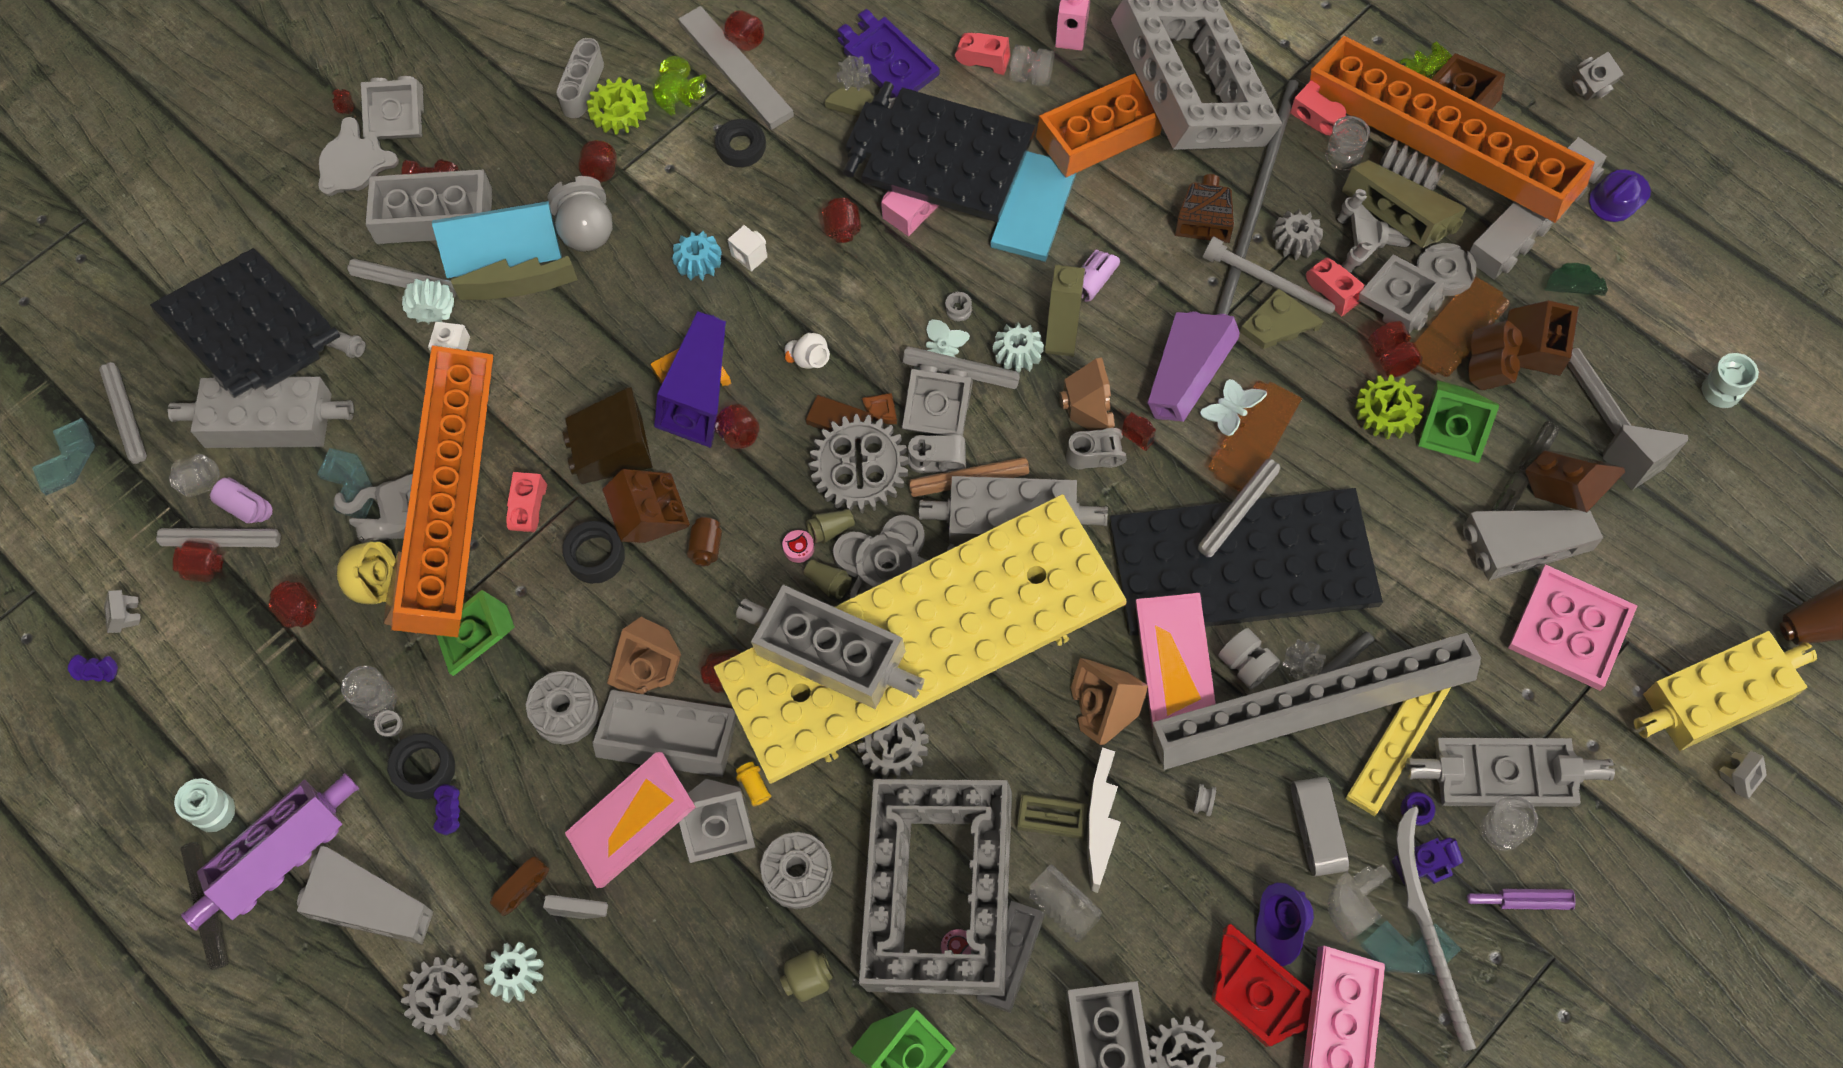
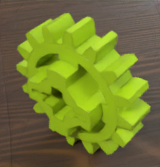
M621 77L617 78L616 83H612L610 79H607L606 86L597 84L598 92L591 91L589 93L591 97L590 100H587L589 117L593 120L595 127L602 126L605 133L610 129L614 130L615 135H618L620 129H624L626 133H629V126L632 125L638 128V119H646L645 112L649 111L646 93L642 91L640 84L633 86L631 79H628L626 83H622Z
M1379 375L1374 383L1368 380L1364 389L1361 388L1355 404V409L1359 410L1357 420L1365 419L1363 428H1374V436L1383 432L1385 439L1389 440L1391 434L1395 433L1398 439H1400L1405 431L1411 434L1415 425H1418L1422 418L1421 414L1424 410V405L1419 404L1423 397L1422 394H1413L1416 386L1414 384L1408 387L1405 386V378H1401L1399 382L1394 381V376L1389 375L1388 380L1384 381ZM1390 402H1393L1392 407L1386 412L1387 406H1389Z

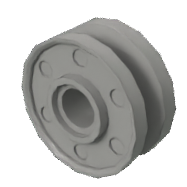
M558 671L547 674L535 683L529 691L526 701L527 717L539 735L554 744L566 745L575 743L587 736L597 724L600 712L598 699L592 688L583 677L574 672ZM569 704V707L564 712H556L560 705Z
M801 832L784 834L772 841L765 850L760 865L762 881L770 897L781 906L792 909L808 908L821 901L830 889L833 878L830 854L824 844L814 836ZM800 864L806 867L804 874L799 877H792L788 874L789 869L794 865Z

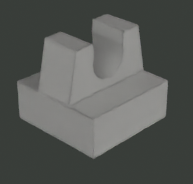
M122 590L108 591L104 603L107 633H121L122 628L139 625L140 614H130L126 611L129 608H137L138 597L122 595Z
M1750 751L1748 755L1734 752L1731 755V762L1737 768L1729 769L1723 766L1719 770L1720 777L1735 788L1736 794L1749 799L1767 776L1764 756Z

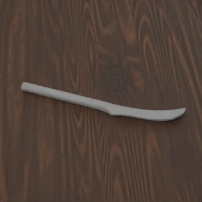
M1416 806L1410 808L1403 815L1398 823L1396 836L1397 852L1407 891V908L1415 915L1419 923L1462 1052L1476 1049V1045L1472 1039L1469 1025L1467 1024L1450 970L1444 958L1445 956L1421 887L1414 850L1415 825L1418 814Z

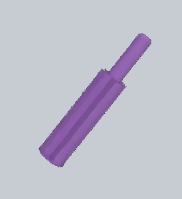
M1502 889L1499 894L1468 893L1466 897L1469 904H1500L1501 909L1574 910L1575 894L1572 889Z

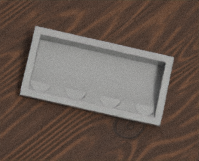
M611 690L593 741L595 756L597 758L642 765L654 753L662 752L673 770L723 778L737 715L732 708Z

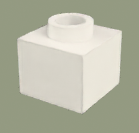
M745 225L728 239L731 256L751 272L767 258L764 237L757 231L752 232Z
M435 322L428 348L430 352L432 345L467 350L470 336L464 325Z

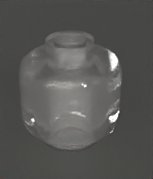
M197 453L176 460L171 466L169 481L171 486L180 494L186 497H193L212 490L219 479V468L213 459Z

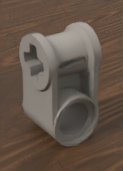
M1106 428L1096 431L1075 432L1071 435L1066 451L1067 463L1075 469L1112 468L1124 464L1127 461L1126 453L1122 452L1120 441L1123 438L1122 430ZM1082 448L1085 449L1087 452L1079 453L1075 449Z
M956 434L944 436L919 435L912 438L909 442L908 466L917 473H945L966 468V446L963 436Z

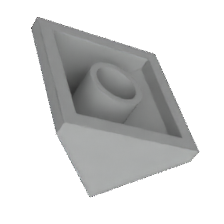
M1623 424L1604 450L1602 458L1609 464L1624 467L1625 473L1620 478L1631 490H1634L1668 466L1688 441V435Z

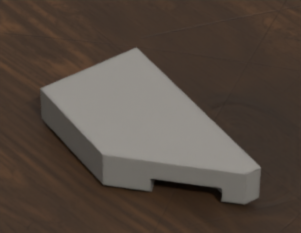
M548 895L545 896L543 908L550 915L589 919L606 917L608 904L601 901Z

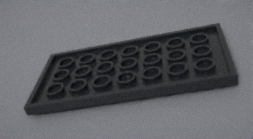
M1356 488L1257 499L1212 557H1206L1199 552V543L1232 502L1113 515L1109 519L1121 591L1126 598L1124 609L1129 636L1139 635L1135 607L1136 599L1200 593L1205 627L1380 607L1383 603Z

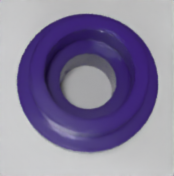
M1413 792L1402 800L1400 807L1402 816L1412 808V805L1421 807L1423 813L1417 815L1415 826L1426 825L1433 819L1435 805L1426 794Z

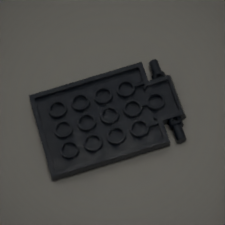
M885 81L879 94L874 96L872 102H865L845 148L849 159L843 174L852 178L858 165L863 163L866 158L869 161L862 174V183L999 222L1035 134L1036 125L903 87L897 96L893 108L890 109L888 108L890 104L888 99L894 86L892 83Z
M254 248L150 304L155 315L226 391H229L233 398L251 388L256 390L263 386L267 390L319 360L318 353L324 350V346L340 337L338 330L335 327L331 328L329 322Z

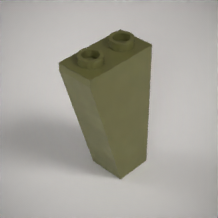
M1370 160L1352 167L1342 189V192L1349 197H1352L1358 189L1364 190L1367 193V198L1362 202V205L1422 248L1434 242L1438 243L1449 234H1455L1463 224L1461 218L1466 207Z

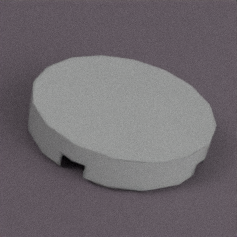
M1451 243L1431 245L1425 249L1423 254H1420L1416 263V267L1444 281L1442 294L1445 296L1463 293L1470 288L1476 276L1477 264L1473 255L1468 251L1466 253L1461 250V246Z

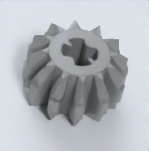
M1300 209L1295 212V215L1287 211L1283 218L1279 217L1275 223V229L1272 233V240L1275 241V250H1284V257L1292 254L1295 260H1297L1301 254L1308 259L1312 252H1316L1319 249L1320 240L1323 237V229L1319 228L1320 219L1311 220V212L1307 215H1302Z

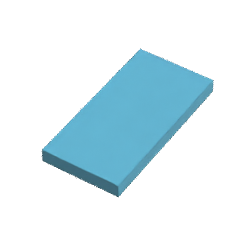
M1027 151L1000 220L995 228L991 239V248L1046 262L1077 173L1065 177L1051 157Z
M549 201L432 221V227L447 278L462 276L503 259H506L510 268L536 257L539 263L562 258Z

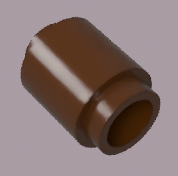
M707 517L698 518L691 527L687 556L696 565L709 566L718 560L722 530L717 520Z

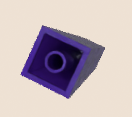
M697 311L658 391L655 428L709 448L712 447L718 413L726 321L720 320L714 315H707Z

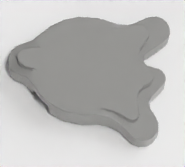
M346 117L341 123L339 135L326 145L319 157V189L327 196H333L350 190L360 191L369 185V176H376L385 169L395 168L399 163V159L395 153L381 150L379 140L375 135L370 134L364 139H360L358 122L352 117Z

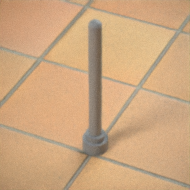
M1214 236L1202 257L1212 263L1214 260L1219 263L1222 260L1327 314L1335 311V305L1332 302L1228 251V247L1223 245L1224 241Z

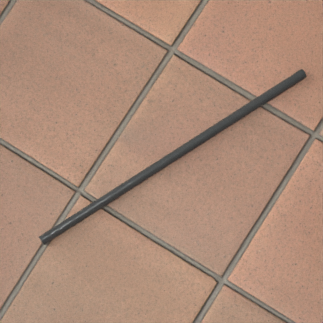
M1289 80L1278 112L1282 125L1269 141L1235 254L1244 259L1248 252L1299 83L1296 80ZM1232 265L1216 315L1229 314L1241 270Z

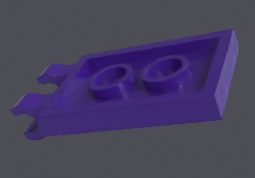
M868 9L858 14V17L862 20L858 23V26L864 31L859 36L847 24L837 29V32L841 34L838 37V41L844 46V54L880 88L885 81L893 84L894 88L890 98L897 97L902 87L918 92L940 74V68L886 17L878 21Z

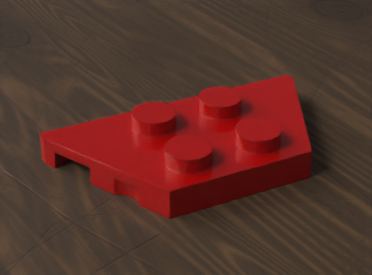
M1227 924L1223 929L1211 1001L1266 1047H1271L1294 1034L1308 1029L1312 991L1232 924Z

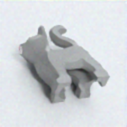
M413 474L403 476L395 481L384 482L377 487L362 489L350 503L345 501L342 493H336L333 499L334 506L337 511L343 514H352L360 510L369 498L377 500L380 509L379 519H349L350 524L356 528L357 537L361 543L369 541L384 542L387 539L404 538Z

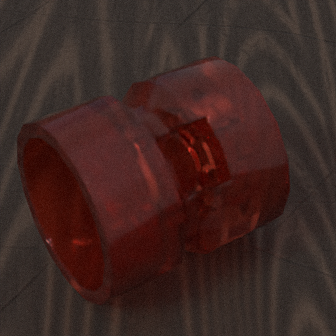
M1401 321L1391 322L1380 327L1368 339L1376 357H1380L1379 362L1388 378L1389 375L1397 378L1411 372L1423 360L1415 343L1410 342L1411 336Z

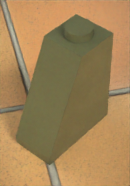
M1055 265L1045 344L1046 354L1074 357L1085 268Z

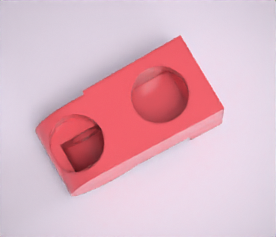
M964 33L955 52V57L961 64L993 68L994 73L1001 75L1005 74L1011 56L1009 37L983 33Z
M1311 80L1294 98L1290 114L1324 135H1336L1340 132L1346 117L1345 107L1338 102H1331L1319 94L1320 86Z
M1324 258L1306 272L1309 285L1335 305V311L1341 317L1361 302L1359 301V293L1364 289V284L1332 259Z
M513 472L507 504L508 530L536 531L539 523L542 496L545 495L547 483L541 474Z

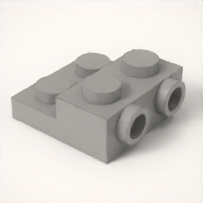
M400 76L398 80L387 81L385 78H372L370 82H361L363 138L370 134L375 135L378 140L422 137L421 113H424L423 85L417 79L411 76Z
M1393 254L1359 293V301L1384 314L1383 322L1409 335L1413 329L1418 331L1422 329L1427 321V313L1430 309L1436 311L1441 306L1445 295L1442 294L1444 281Z
M920 365L919 370L912 369L902 429L941 436L949 434L963 436L971 397L972 378L967 377V372L950 370L949 374L937 373L938 368Z

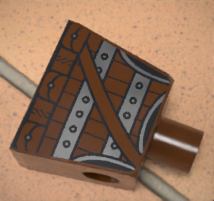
M1207 174L1203 176L1202 184H1190L1178 216L1175 236L1211 241L1214 236L1224 241V243H1230L1234 227L1232 190L1229 187L1219 186L1220 178L1217 175Z

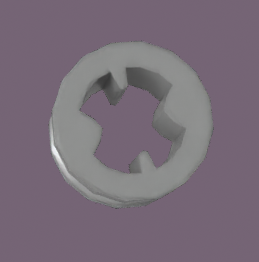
M955 292L947 297L945 306L947 316L950 319L964 321L970 317L972 301L968 294ZM960 303V306L963 304L964 309L957 310V307L954 309V304Z
M1199 784L1193 813L1198 814L1199 811H1204L1206 816H1211L1216 787L1212 786L1210 789H1206L1204 784Z

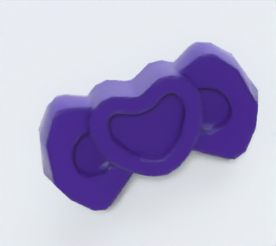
M77 654L69 661L68 671L71 677L77 681L82 679L85 681H102L103 679L110 682L117 676L118 665L110 656H106L101 660L97 658L87 660Z
M444 784L434 792V797L438 802L435 807L438 819L433 828L437 833L443 835L455 832L460 826L458 821L460 813L458 797L460 791L455 786Z

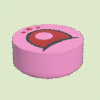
M791 531L783 539L784 554L792 562H805L814 553L813 539L806 531Z
M962 929L949 931L941 942L942 954L945 953V950H952L954 954H971V948L966 938L967 931Z

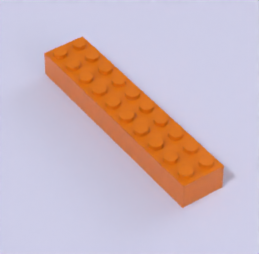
M1343 36L1311 69L1310 81L1312 80L1320 86L1318 93L1331 102L1342 104L1348 115L1554 223L1558 221L1588 185L1595 164L1594 161L1346 36Z
M433 345L431 347L391 630L458 637L493 354Z

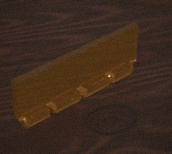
M1475 276L1470 288L1456 295L1406 352L1405 357L1434 375L1439 373L1444 377H1449L1462 362L1461 359H1464L1472 350L1471 342L1474 330L1494 324L1495 320L1510 306V301L1503 297V292Z
M1256 381L1252 389L1265 390L1267 392L1266 397L1251 408H1243L1247 410V415L1243 417L1238 414L1241 419L1238 429L1233 435H1226L1220 445L1222 449L1217 450L1208 466L1210 471L1217 474L1216 479L1240 492L1265 460L1270 458L1302 400L1301 397L1272 382L1266 384L1262 381Z

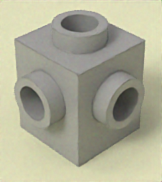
M1606 52L1595 60L1589 57L1577 66L1578 71L1572 77L1574 81L1573 87L1587 101L1595 96L1601 99L1614 90L1612 85L1617 83L1624 74L1610 53Z

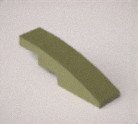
M565 256L542 266L536 257L510 268L506 259H503L450 281L460 300H491L550 290L578 279L569 256Z

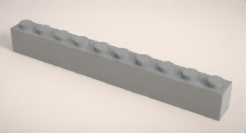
M1463 633L1153 722V743L1163 769H1169L1475 681L1481 657L1468 633Z

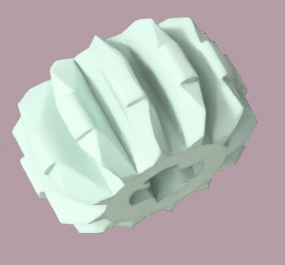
M428 278L426 281L415 279L414 283L407 284L404 290V296H402L403 311L407 312L408 318H416L417 323L423 321L429 325L430 322H442V320L449 319L452 313V308L454 307L453 293L450 292L448 285H441L440 280L433 282Z
M1017 322L1015 328H1011L1006 324L1004 332H997L995 336L996 342L993 344V352L996 355L995 360L997 364H1004V369L1015 368V371L1019 373L1021 368H1025L1030 372L1033 364H1039L1044 344L1041 342L1039 332H1032L1031 325L1021 328L1020 323Z
M518 942L514 949L510 944H504L502 955L497 951H492L491 956L496 961L494 964H484V969L491 972L490 975L484 978L485 984L493 985L490 993L495 997L502 994V1000L507 1003L513 999V996L520 1002L524 1001L525 990L532 994L536 993L537 989L532 983L533 981H542L543 975L535 971L541 969L544 965L543 961L535 959L537 951L533 948L526 950L522 942ZM514 966L520 969V972L517 976L513 974L512 979L508 976V972L510 969L515 970Z

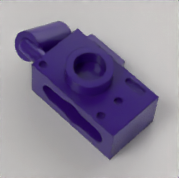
M1436 838L1414 848L1419 879L1426 876L1433 884L1453 876L1451 868L1463 862L1455 838H1446L1441 841ZM1397 855L1392 859V863L1397 873L1399 874L1403 884L1405 885L1399 857ZM1444 868L1446 874L1436 878L1434 872Z

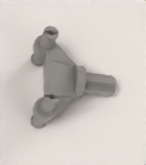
M1362 189L1356 190L1352 197H1348L1343 202L1342 210L1337 215L1338 222L1342 224L1347 223L1351 217L1354 247L1347 253V259L1342 264L1343 268L1350 273L1356 266L1362 265L1375 250L1383 248L1385 244L1401 247L1410 245L1409 238L1395 228H1389L1386 222H1380L1375 219L1362 205V202L1367 198V193Z

